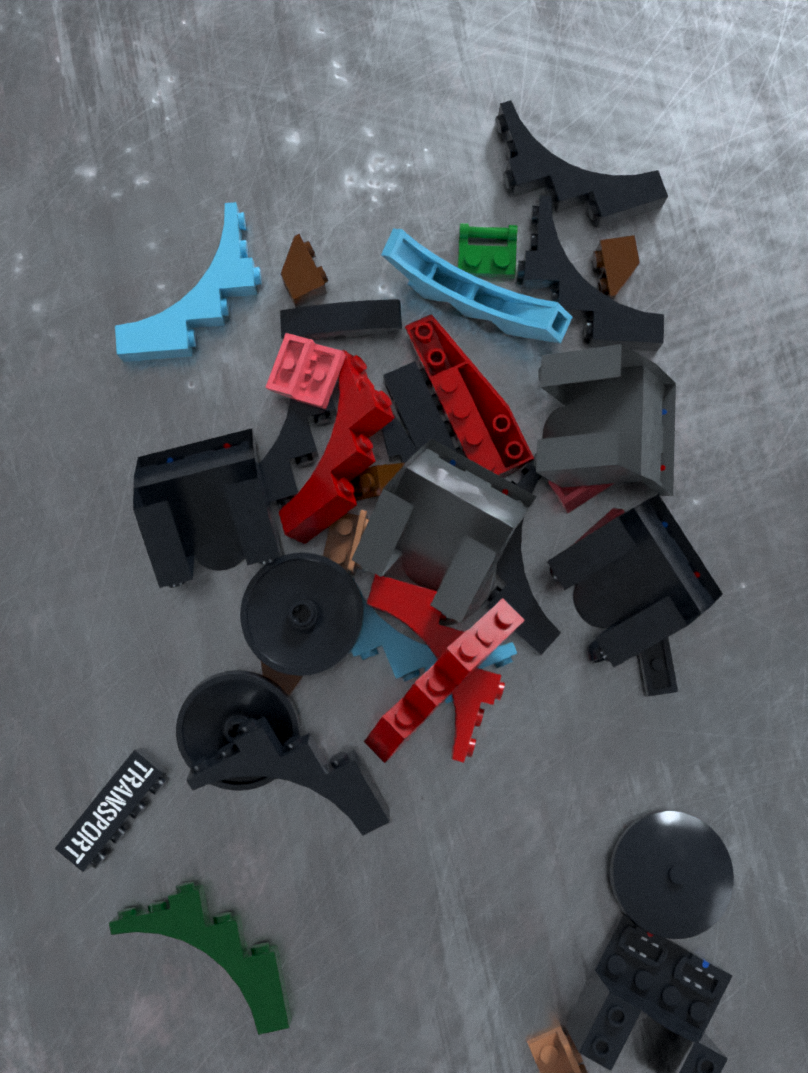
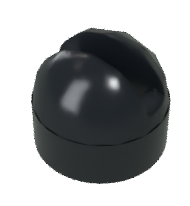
M597 640L591 642L587 649L590 664L606 661L599 651L600 645Z

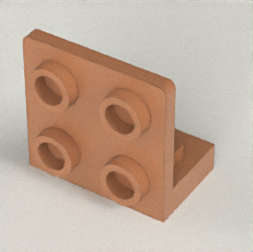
M361 510L360 515L346 513L331 524L323 556L338 563L349 575L353 576L356 575L357 569H363L358 563L352 561V557L369 522L367 511Z
M561 1026L527 1041L540 1073H588L584 1063L578 1065L584 1062L582 1056L578 1052L570 1034L565 1036Z

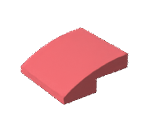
M286 333L265 388L293 400L326 410L346 354L341 350L318 345L312 339Z

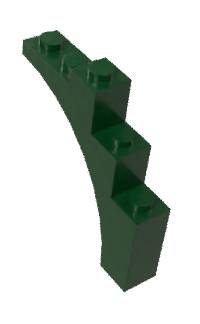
M194 882L179 884L175 886L176 891H173L168 896L169 905L166 904V901H159L147 905L148 909L136 912V907L118 911V916L109 922L111 935L132 932L161 934L184 941L203 951L223 967L240 988L251 1009L258 1035L290 1028L292 1017L278 945L269 947V943H260L251 946V951L247 952L241 916H232L231 912H225L213 916L214 921H210L204 885L195 886Z

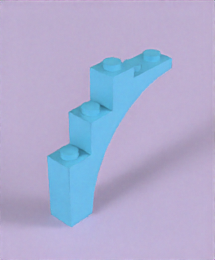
M236 202L225 203L224 227L219 248L210 267L198 284L180 301L161 313L138 322L115 326L116 352L123 362L191 357L192 347L197 345L195 329L191 328L225 326V316H229V304L226 297L258 295L257 285H262L260 267H255L252 257L248 258L247 241L242 240L241 230H246L245 213L239 212Z
M393 228L381 254L409 279L407 285L422 298L448 302L465 317L492 321L506 335L561 344L571 322L572 316L558 302L519 294L475 277L435 255L402 229Z
M360 591L364 608V621L360 637L351 651L354 658L360 656L362 660L379 654L377 648L382 646L396 679L402 677L404 682L419 676L420 672L418 669L424 667L426 672L436 663L437 658L428 645L421 644L395 630L371 606L367 605V601ZM513 642L499 646L478 668L483 669L495 664L497 669L513 662L511 656L517 654ZM452 695L445 700L446 704L453 701Z

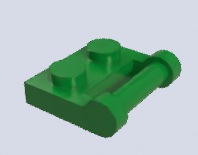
M460 223L458 268L475 277L515 278L518 226L508 225V228L469 226V223ZM468 238L506 239L507 246L468 245Z

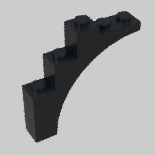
M511 100L500 103L499 113L495 117L499 133H504L507 141L505 142V150L509 158L506 171L503 172V177L507 188H512L515 197L545 188L546 196H551L556 213L587 203L589 217L591 220L595 219L598 228L663 207L668 194L659 170L637 175H609L591 172L569 164L547 150L532 136L520 120Z
M540 195L537 206L532 205L531 223H536L535 233L530 235V251H525L523 261L518 260L517 278H522V288L552 290L550 301L558 302L572 316V319H588L584 325V338H589L588 348L623 344L631 350L658 351L664 343V314L644 312L620 304L599 292L585 280L568 259L558 239L552 216L551 196Z
M332 396L326 410L290 398L287 417L280 434L267 455L259 463L267 496L272 506L278 505V508H283L299 492L291 465L296 463L298 467L313 463V458L319 457L309 423L315 422V425L330 422L333 416L337 415Z
M534 460L522 469L521 473L524 474V477L518 483H515L513 480L511 481V483L531 494L542 475L536 472ZM523 518L515 528L497 563L496 579L504 587L502 589L498 585L495 587L487 599L490 603L485 609L489 611L503 598L525 620L513 634L537 656H541L561 632L546 617L533 596L528 583L521 551Z
M265 716L258 720L251 718L238 727L239 730L234 742L236 745L229 743L222 747L214 757L210 759L203 757L191 765L186 780L192 791L216 781L235 777L264 776L288 780L307 787L334 803L350 818L362 836L390 822V809L355 749L348 753L345 751L339 752L327 763L310 733L302 737L295 735L282 746Z

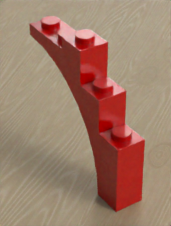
M344 349L342 351L346 354L339 373L340 395L337 417L331 438L309 480L296 496L278 512L285 536L303 544L309 542L357 506L353 494L354 487L350 481L376 462L372 452L373 444L369 438L394 419L390 407L392 405L390 398L385 392L375 390L373 383L366 374L367 366L358 355L353 356Z
M375 574L367 605L386 612L409 626L428 645L437 660L446 648L464 633V631L438 624L440 619L446 620V616L431 606L437 591L385 576L380 577ZM477 668L451 694L455 709V737L451 753L452 760L464 763L466 756L472 757L476 744V739L471 738L474 726L480 727L485 709L480 708L481 702L494 705L495 700H501L505 686L504 682H500L502 675Z
M502 598L469 630L467 629L446 648L436 663L413 683L404 697L381 717L364 740V743L386 763L406 744L437 708L525 620Z

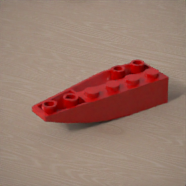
M430 314L406 325L405 329L422 368L425 369L428 375L430 386L440 401L442 412L450 423L454 438L463 451L464 456L502 478L508 477L534 460L509 405L435 317Z

